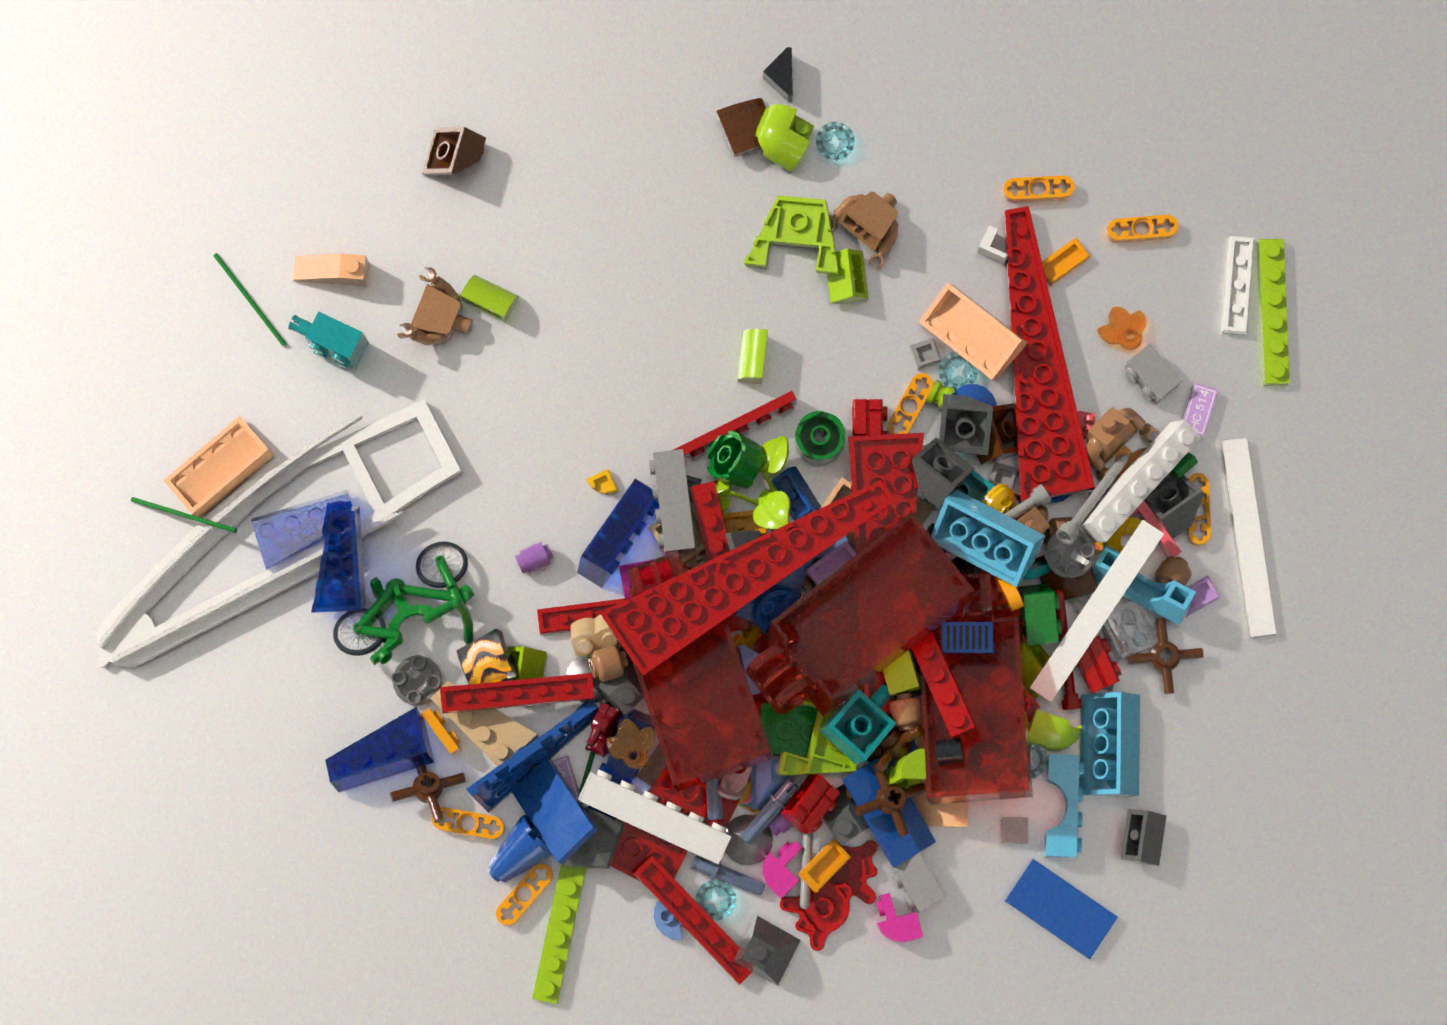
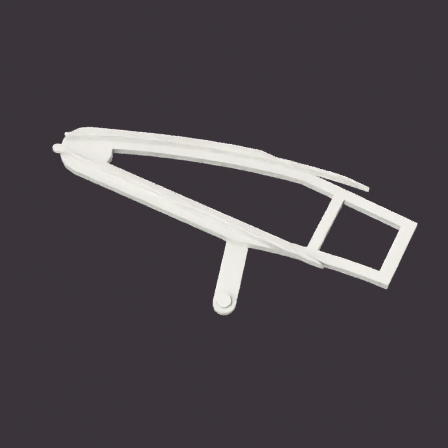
M422 400L318 448L363 419V417L360 415L336 426L301 449V451L277 468L249 480L204 519L235 528L264 502L305 471L342 453L345 454L374 512L347 529L156 626L153 619L147 613L210 549L229 533V531L199 523L105 616L97 633V646L102 653L97 660L98 666L103 668L110 662L119 667L128 668L141 665L312 576L318 580L346 612L357 608L369 609L373 605L371 601L334 561L368 533L405 514L404 511H399L462 473L426 401ZM418 419L442 468L426 476L384 504L356 447ZM364 614L354 615L351 618L358 623ZM379 621L373 627H380Z

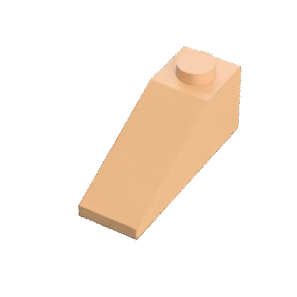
M354 254L295 256L293 281L367 286L369 261L366 255Z

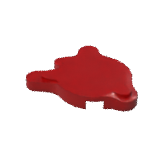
M868 840L858 847L841 846L851 858L828 881L838 884L849 883L854 890L853 896L858 897L868 905L874 903L876 894L866 883V880L877 875V868L872 862V857L877 851V843L873 840Z
M828 881L818 892L814 893L812 889L810 890V906L808 909L804 910L800 907V895L783 897L780 900V908L783 911L800 915L795 928L800 932L808 934L811 948L815 951H820L824 948L828 935L837 930L847 920L850 912V899L853 896L854 890L849 883L838 884Z

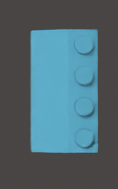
M956 490L945 498L929 541L1005 582L1018 587L1036 559L1045 535Z
M1126 692L1081 694V726L1083 729L1081 732L1080 761L1084 762L1083 777H1080V787H1083V795L1139 796L1140 695Z

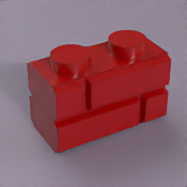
M854 399L852 401V436L888 435V431H883V421H887L888 408L883 406L882 399Z
M1099 635L1095 636L1077 663L1091 694L1119 682L1118 676L1122 675L1117 662H1111L1108 653L1111 652L1106 638L1101 639Z
M809 774L800 786V790L795 793L781 812V815L788 822L792 823L799 832L811 834L821 827L823 823L821 819L826 812L834 809L837 804L836 798L840 792L821 775Z

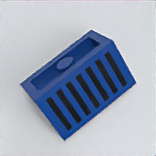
M942 622V653H996V643H993V622Z

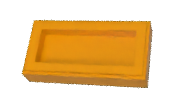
M1076 237L1042 261L1046 281L1050 286H1053L1090 259L1091 256Z
M832 839L798 875L816 893L851 856L835 839Z

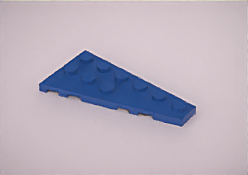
M593 700L583 703L573 714L526 747L519 748L512 757L466 788V790L489 813L512 793L511 791L545 757L551 759L592 723L599 707Z

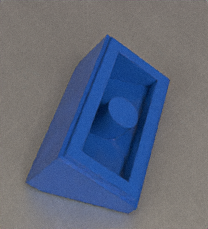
M796 466L787 468L771 480L778 491L785 492L789 496L790 514L794 521L821 508V505Z

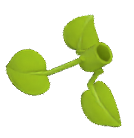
M785 436L774 438L761 446L767 459L759 472H764V478L770 490L762 491L758 501L730 491V484L716 480L723 514L730 506V497L734 496L757 506L753 512V519L761 528L776 530L790 523V498L785 492L778 491L769 477V473L778 474L786 465L789 454V442Z

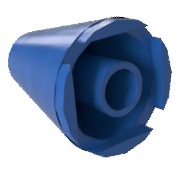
M527 815L519 818L489 863L490 870L488 872L497 882L502 881L506 883L553 856Z

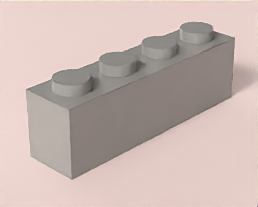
M683 449L654 452V460H649L650 473L651 475H656L657 484L652 485L654 500L659 499L660 509H655L656 523L662 524L663 534H658L659 548L665 549V555L696 552Z

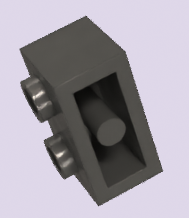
M1128 809L1120 859L1138 864L1159 866L1166 815L1147 810Z

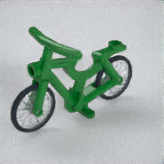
M436 542L423 549L416 560V573L424 584L434 588L446 587L448 591L405 585L404 581L399 578L388 581L384 590L381 581L377 577L373 578L370 581V586L377 600L369 609H353L338 619L333 629V639L336 646L346 654L361 656L373 652L381 643H385L381 649L370 657V660L374 665L378 662L386 664L392 658V651L403 643V636L399 629L406 619L411 616L421 615L423 616V621L429 624L453 609L458 611L462 620L464 642L466 644L473 642V621L466 602L475 595L468 585L464 584L459 588L456 584L462 579L468 568V558L464 550L451 542ZM405 595L447 602L435 609L429 605L409 606ZM395 602L398 612L392 618L388 629H386L382 616Z

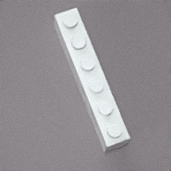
M1186 420L1170 422L1099 499L1078 528L1086 533L1093 543L1106 542L1201 437Z
M598 770L597 774L590 771L578 797L579 801L719 865L731 839V836L725 833L726 827L713 822L712 826L703 823L704 817L690 812L689 816L681 813L682 807L667 801L666 805L657 802L658 796L644 791L642 795L634 791L636 786L623 780L618 784L611 780L612 775L602 770Z

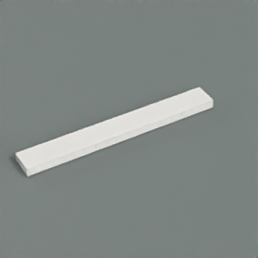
M1247 438L1224 440L1221 442L1250 638L1275 635L1276 628Z
M1141 521L1030 686V689L1049 702H1052L1164 533L1146 521Z

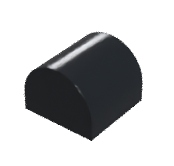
M961 737L935 740L936 758L939 767L965 764Z

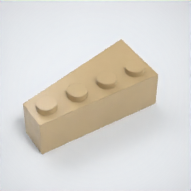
M447 681L442 687L456 685ZM439 689L430 699L442 710ZM496 709L445 713L497 767L512 757L519 748L526 747L539 737L535 732Z

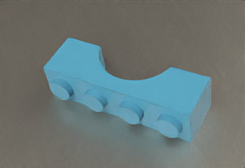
M1107 545L1105 546L1093 568L1096 582L1100 584L1120 554L1119 551ZM1138 572L1123 596L1180 625L1192 605L1196 591L1175 580L1169 583L1155 582Z
M1047 755L1046 781L1055 785L1061 791L1065 800V813L1057 826L1044 832V857L1076 858L1077 853H1081L1082 838L1077 837L1078 827H1082L1083 816L1082 812H1078V802L1083 801V787H1079V776L1083 777L1084 762L1080 761V755Z

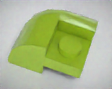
M774 104L765 109L755 137H758L759 144L764 151L762 154L791 172L802 158L810 143L809 137L814 125L797 116V109L788 105Z
M1036 710L1026 732V741L1048 748L1047 751L1059 752L1066 750L1078 740L1083 727L1077 725L1076 728L1069 726L1070 720Z

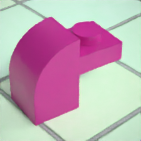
M787 841L778 850L777 853L780 855L778 859L769 852L763 863V878L767 886L780 899L799 882L785 867L802 849L796 841L792 844Z
M890 893L879 896L880 901L876 902L879 916H885L886 921L878 922L876 925L883 936L894 942H907L923 937L917 912L897 917Z

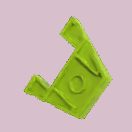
M778 195L764 221V226L759 236L753 242L752 250L744 260L745 266L767 268L771 244L819 248L815 271L819 274L839 275L827 201L824 199Z
M799 679L794 702L818 709L807 758L782 752L776 775L855 772L857 764L853 763L819 732V729L833 714L839 704L831 700L821 690L811 686L807 680Z

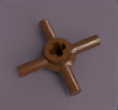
M1166 618L1156 619L1158 643L1152 647L1150 653L1127 655V664L1152 663L1156 669L1162 671L1164 694H1174L1172 670L1179 664L1180 660L1203 658V648L1179 650L1175 644L1168 642ZM1164 650L1171 657L1166 662H1164V658L1160 659L1159 656Z
M917 726L909 731H899V727H893L866 761L869 762L881 756L876 767L880 771H885L891 759L897 761L907 754L911 748L908 742L924 735V728Z
M416 752L412 754L418 776L415 778L413 786L390 792L391 801L395 802L416 796L421 802L428 803L434 822L440 823L444 820L437 799L441 796L443 788L465 783L464 773L440 779L435 773L427 771L422 753Z
M876 763L872 767L881 788L877 791L875 800L856 806L855 813L859 817L879 809L883 813L892 816L899 837L905 836L909 832L901 811L905 806L906 799L925 793L926 786L922 782L902 790L897 785H890L886 772L878 770ZM890 797L893 798V801L889 802L888 798Z

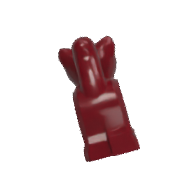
M601 702L598 712L591 723L592 731L587 740L586 750L602 757L607 755L611 750V740L615 737L620 725L626 721L621 716L620 710Z

